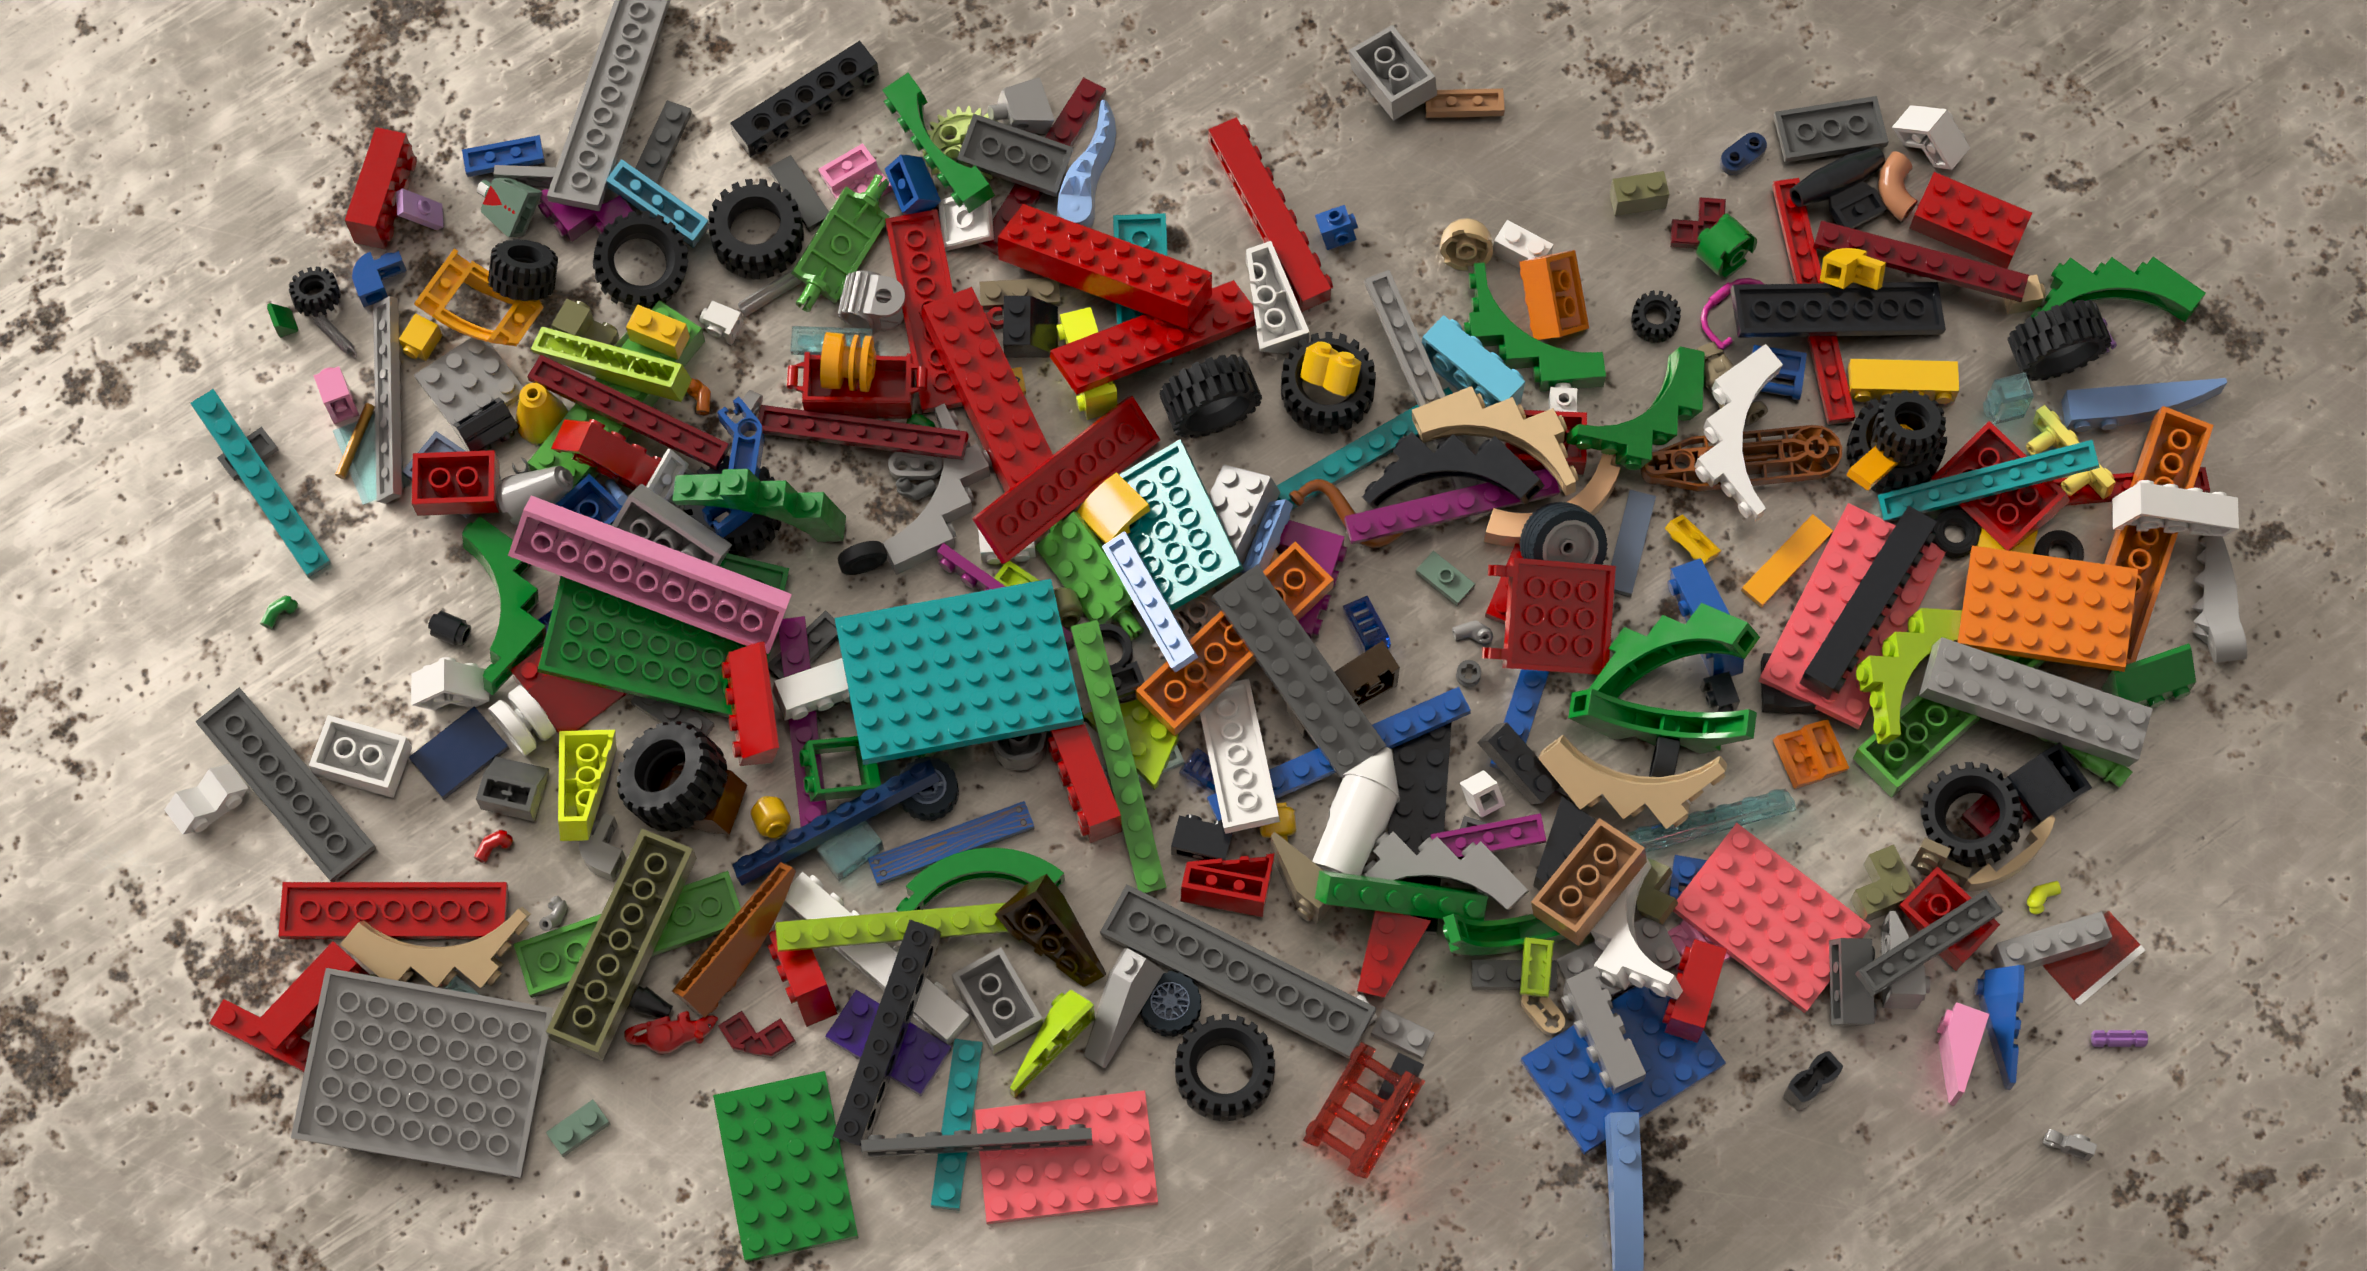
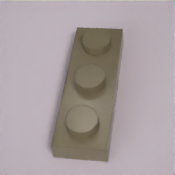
M1050 278L979 282L980 304L983 306V310H990L994 307H1002L1004 309V296H1033L1052 305L1060 306L1059 282Z

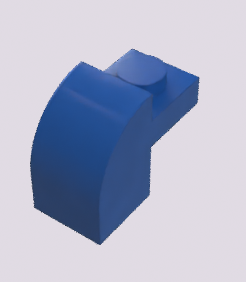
M399 251L383 254L376 260L373 259L371 252H368L356 262L352 272V279L363 307L378 303L388 297L382 280L407 271Z

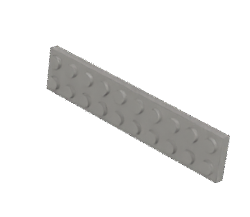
M614 0L547 194L549 202L600 211L608 187L606 179L614 170L671 0Z

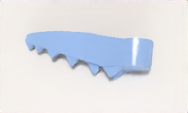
M1101 100L1097 128L1085 152L1069 168L1061 185L1058 198L1057 216L1091 228L1095 219L1097 183L1113 152L1116 138L1115 118L1106 100Z

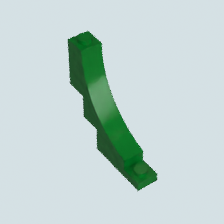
M479 516L474 523L470 522L466 525L462 532L463 548L477 559L490 576L500 600L499 626L490 647V659L493 664H490L483 673L484 690L493 696L512 676L510 670L533 654L545 641L546 626L528 614L539 602L538 589L521 577L531 564L508 556L513 539Z

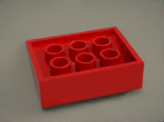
M1988 421L1931 479L1934 481L2027 456L1996 426ZM2051 480L1958 505L2005 550L2011 551L2050 521L2070 499L2067 493Z
M543 646L510 670L516 683L521 685L543 708L558 734L559 731L580 730L627 694L537 672Z

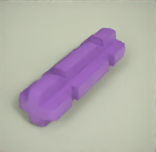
M2094 1030L2091 1033V1043L2094 1047H2104L2105 1044L2108 1047H2131L2132 1044L2135 1047H2145L2148 1044V1034L2145 1030H2135L2134 1033L2131 1030H2108L2107 1033L2104 1030Z

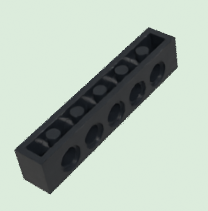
M859 40L730 122L732 134L749 157L761 154L768 149L769 145L777 140L785 139L797 127L807 125L819 113L829 111L836 102L852 96L855 90L861 86L874 82L877 76H879L878 63ZM848 71L855 72L852 75H845ZM826 85H832V86H833V87L830 88V89H824V88H823V87L826 86ZM804 99H811L808 103L801 102ZM784 112L790 113V115L786 117L779 116ZM762 126L769 127L768 129L763 131L758 130Z

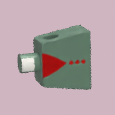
M495 178L492 183L483 180L477 187V193L485 197L481 206V213L507 237L524 236L543 192L511 178Z

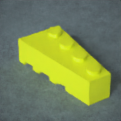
M1091 307L1060 314V324L1056 325L1059 340H1065V344L1098 332ZM1111 381L1076 396L1079 412L1084 411L1087 420L1105 415L1118 404L1115 384Z
M615 730L559 731L558 825L560 841L589 840L617 750Z

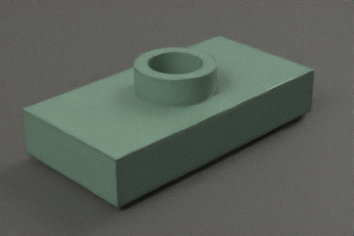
M1434 550L1416 569L1417 575L1456 606L1475 587L1474 582Z

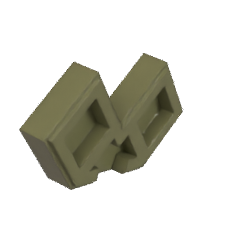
M1648 858L1652 867L1639 890L1636 901L1637 909L1642 916L1663 925L1678 905L1676 898L1659 891L1673 872L1669 866Z

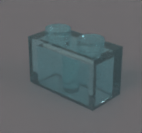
M2026 373L1994 380L1983 402L1984 412L1987 417L1991 418L1993 425L2024 418L2034 397Z
M865 820L820 844V847L817 849L820 859L835 878L841 882L868 862L869 857L883 851L884 847L882 840Z

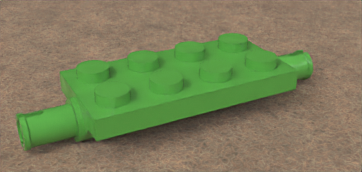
M874 175L867 190L861 194L852 191L847 186L842 190L791 272L793 276L807 285L795 303L799 308L804 305L803 311L810 312L820 294L833 303L839 300L843 292L846 275L856 272L886 224L885 218L890 216L880 209L878 201L889 185V181L886 178L880 183L883 176Z
M1072 512L1064 521L1061 519L1049 529L1050 533L1035 546L1064 587L1076 592L1083 607V613L1089 621L1098 620L1099 625L1109 624L1113 621L1118 622L1123 630L1128 633L1131 640L1139 637L1140 635L1137 632L1142 634L1144 628L1131 613L1132 598L1102 548L1103 545L1080 514Z

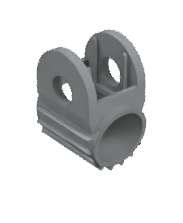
M872 271L849 273L846 275L838 317L847 324L863 330L877 329L887 331L895 329L904 321L902 307L905 303V292L903 286L894 278L882 276Z

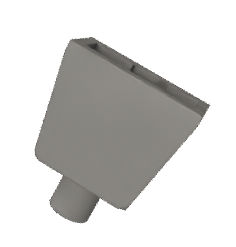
M1040 78L1004 88L999 96L998 104L988 106L989 119L995 121L1003 119L1004 124L1033 134H1047L1054 122V117Z

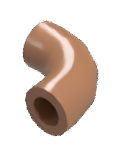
M1895 151L1886 159L1879 172L1878 191L1888 210L1894 217L1903 222L1913 211L1918 200L1906 191L1904 185L1905 178L1913 166L1905 155Z

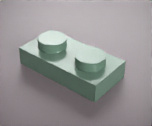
M592 1099L548 1130L546 1134L562 1157H564L610 1125V1122Z

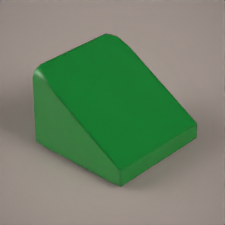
M273 303L267 304L273 326L280 338L298 332L291 309Z

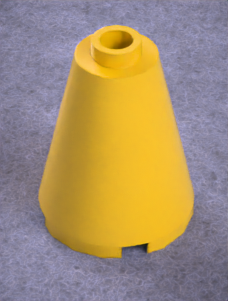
M538 383L527 384L522 388L519 395L515 421L519 427L517 431L529 443L534 445L542 444L566 416L568 410L560 399Z

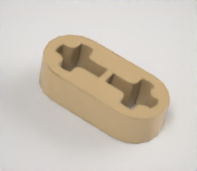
M1522 995L1521 1007L1542 1033L1551 1037L1557 1036L1563 1031L1565 1017L1549 997H1540L1538 1003L1542 1008L1540 1010L1535 1004L1528 1005L1529 996ZM1545 1013L1550 1019L1555 1017L1558 1019L1557 1028L1546 1026L1547 1018L1544 1015Z

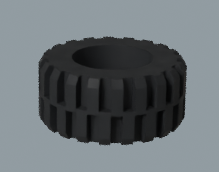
M670 721L669 724L663 722L657 724L654 729L648 728L645 730L642 737H636L632 742L633 746L630 750L626 749L623 754L625 759L623 762H620L618 767L620 775L617 776V787L619 788V797L625 807L646 825L658 831L666 832L669 830L674 832L680 831L681 827L686 829L694 826L695 821H702L707 816L706 813L710 809L713 810L715 808L717 798L722 797L724 792L722 786L727 781V773L725 772L727 770V762L722 750L693 724L681 721ZM685 762L684 768L677 780L666 789L659 791L666 774L676 765Z

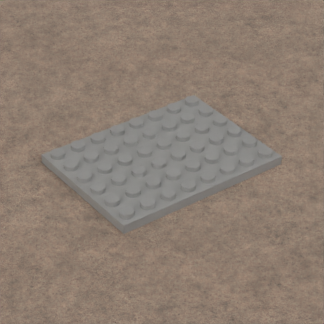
M326 968L291 1139L521 1178L548 1040L546 1030L551 1022L554 1008Z

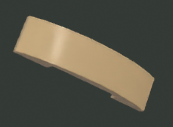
M2050 815L2030 831L2026 837L2030 844L2029 847L1997 872L1988 863L1966 881L1963 889L1966 892L1984 890L2003 883L2019 873L2033 860L2047 840L2055 822L2054 816Z

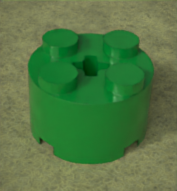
M1727 213L1711 229L1706 228L1698 236L1700 244L1696 255L1719 277L1721 275L1729 277L1747 262L1744 257L1748 251L1753 254L1757 246V238Z

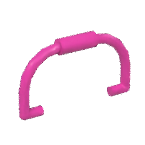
M1742 278L1731 283L1728 282L1708 298V302L1703 307L1701 314L1702 329L1708 338L1716 343L1719 349L1724 350L1733 340L1728 337L1721 342L1711 331L1707 320L1709 310L1731 294L1730 289L1733 285L1764 284L1760 280Z

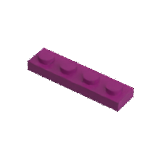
M1541 813L1431 834L1432 840L1438 837L1458 859L1464 858L1461 853L1472 842L1477 845L1481 841L1492 853L1546 843Z

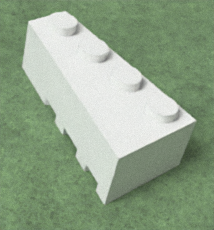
M2142 480L2112 498L2113 529L2123 530L2124 526L2133 525L2136 526V531L2147 532L2149 529L2164 527V533L2183 532L2189 529V534L2224 537L2239 529L2238 497L2227 496L2225 492L2206 493L2200 488L2181 489L2175 484L2162 486L2156 485L2150 480Z

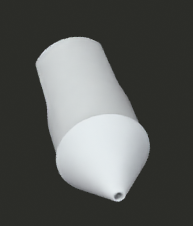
M1388 747L1382 748L1367 760L1343 774L1342 782L1329 810L1326 829L1312 860L1324 871L1360 876L1375 842L1383 835L1394 807L1400 801L1392 750Z

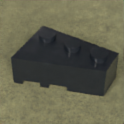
M1563 796L1561 797L1533 886L1538 890L1544 887L1597 822Z

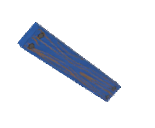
M1023 801L869 857L868 862L877 886L923 870L950 855L983 848L1035 828L1026 803Z

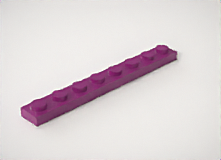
M1547 469L1533 471L1545 486L1529 502L1559 495L1560 490L1557 480ZM1487 482L1345 516L1344 521L1351 544H1356L1493 511V508L1502 509L1523 503L1506 490Z
M805 616L782 619L779 627V638L785 678L811 669ZM816 710L808 712L801 719H789L801 827L812 822L817 816L828 813L826 800L810 802L809 793H806L804 789L805 768L800 765L799 752L808 740H819ZM815 754L820 787L825 789L821 754Z

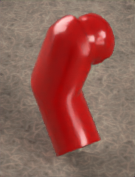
M498 830L485 836L474 858L486 864L493 849L498 846L509 848L513 842V837L507 834L505 830Z

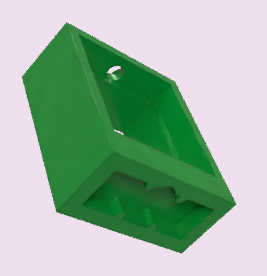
M858 736L808 740L799 752L800 765L805 768L806 774L804 789L806 793H809L810 802L855 798L861 796L865 791L881 785L877 763L863 765ZM855 751L861 785L821 789L815 754Z

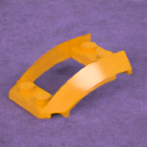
M454 248L417 298L414 305L442 324L464 335L490 343L517 347L544 308L540 300H513L501 296L500 293H496L489 286V271L474 261L470 263L458 255L459 251ZM463 282L483 294L512 304L494 331L472 324L445 309Z

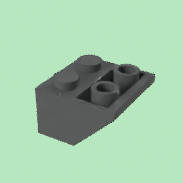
M495 757L483 774L476 801L481 810L535 821L550 769Z

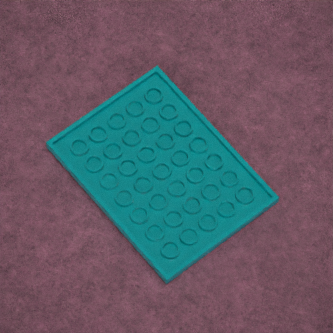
M1051 579L834 618L863 765L1084 724Z

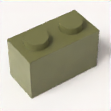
M1664 171L1612 179L1609 192L1614 216L1665 209L1670 195Z

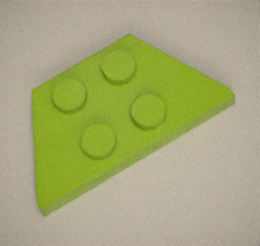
M1139 700L1122 703L1120 708L1137 773L1155 790L1160 783L1159 779L1164 768L1167 767L1170 761V754L1178 743L1179 735L1174 736ZM1086 713L1084 715L1086 722L1097 732L1093 713Z

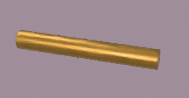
M365 403L335 473L341 479L346 478L375 409V406Z

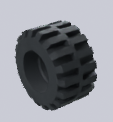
M513 239L498 243L491 250L488 276L489 286L496 293H500L501 296L513 300L537 301L547 298L555 290L558 256L548 246L530 240Z
M1907 390L1901 391V394L1895 392L1891 394L1890 398L1886 397L1879 406L1872 433H1874L1872 437L1873 442L1877 443L1876 448L1879 451L1883 450V455L1886 458L1892 457L1894 458L1893 461L1897 463L1904 461L1905 464L1911 465L1913 461L1919 464L1922 463L1923 459L1929 460L1932 454H1935L1938 450L1946 424V417H1943L1944 411L1942 408H1938L1939 403L1937 401L1929 400L1930 396L1926 394L1923 396L1919 395L1918 391L1908 393ZM1900 425H1910L1915 427L1917 430H1908Z

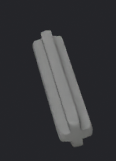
M793 270L740 301L738 303L739 309L744 316H748L802 283V281L791 274Z

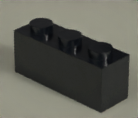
M1507 722L1496 724L1477 742L1530 804L1543 803L1560 786L1543 763Z

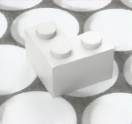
M1910 105L1892 126L1903 146L1922 148L1935 168L1952 170L1970 149L1965 140L1964 133L1959 130L1953 120V115L1947 109Z
M450 657L441 658L432 665H426L423 669L412 673L411 705L436 710L449 703L472 708L489 702V693L484 690L483 673L486 669L479 668L475 663L456 662V659Z

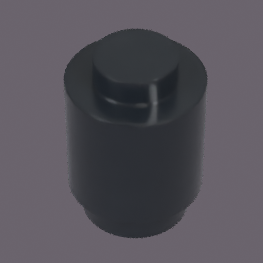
M444 611L433 614L428 623L431 636L455 646L457 644L463 646L471 633V625H468L466 620Z

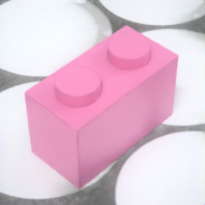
M339 366L325 368L319 374L313 375L323 403L334 424L359 415L350 388Z

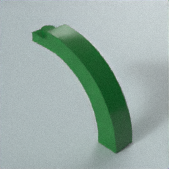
M1006 848L967 850L943 858L915 876L906 885L907 894L910 898H904L897 906L896 911L923 910L939 894L949 888L969 881L997 879L1025 886L1047 874L1059 888L1065 881L1064 872L1053 864L1026 852Z
M1456 914L1443 917L1445 922L1443 932L1448 941L1450 951L1461 955H1493L1524 950V939L1526 937L1552 940L1554 943L1567 939L1533 914L1486 921L1470 920Z

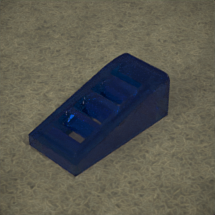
M1368 596L1343 605V610L1364 652L1381 641L1385 643L1388 649L1391 647L1390 637ZM1367 608L1368 611L1354 617V613ZM1370 618L1372 619V620H1370V621H1368V622H1365V623H1363V624H1361V625L1358 624V623L1363 622V621H1365V620H1367V619H1370ZM1374 628L1377 629V630H1374V631H1372V632L1367 633V634L1364 635V633L1367 632V631H1369V630H1372V629H1374Z
M1196 748L1192 751L1179 773L1212 794H1215V785L1211 783L1213 779L1212 769L1206 778L1201 776L1207 766L1211 768L1209 755ZM1198 760L1202 763L1195 772L1192 768Z

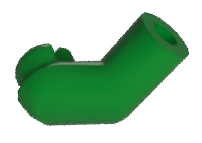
M287 595L273 601L268 605L260 624L265 628L273 629L279 614L283 611L289 614L294 613L298 602Z

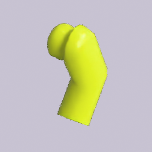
M2057 880L2032 888L2027 898V906H2029L2030 913L2035 915L2041 914L2045 909L2043 904L2047 897L2061 894V887Z

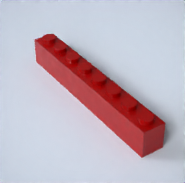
M1235 117L1208 129V142L1263 242H1272L1298 306L1304 312L1331 299L1332 281L1328 274L1324 275L1321 271V262L1315 252L1311 253L1308 247L1309 240L1304 231H1299L1296 225L1297 218L1293 210H1288L1284 204L1286 200L1280 188L1276 189L1274 186L1272 172L1268 166H1263L1260 150L1256 145L1252 146L1249 140L1250 133L1246 125H1241L1238 118Z

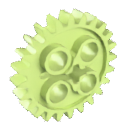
M958 106L956 114H953L949 109L947 110L946 118L938 114L939 123L930 122L931 130H927L930 139L941 151L945 150L943 153L951 159L958 158L973 114L982 116L981 108L972 113L970 106L967 107L966 112H962ZM988 113L983 117L989 118ZM948 135L956 136L954 139L951 140L945 139V137ZM937 168L931 170L932 175L940 174ZM981 172L988 179H993L992 175Z

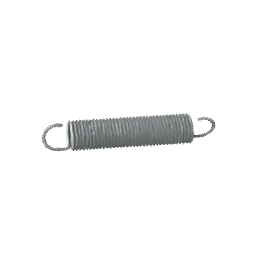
M318 313V317L313 318L314 323L345 354L354 351L355 346L323 315Z

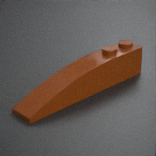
M782 862L778 864L673 988L672 992L693 1012L705 1018L717 1008L721 998L735 987L737 979L742 975L760 949L780 912L796 873L793 867Z

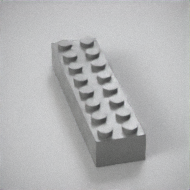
M1943 637L1932 646L1919 696L2056 743L2060 742L2062 745L2127 767L2137 762L2140 758L2153 709Z

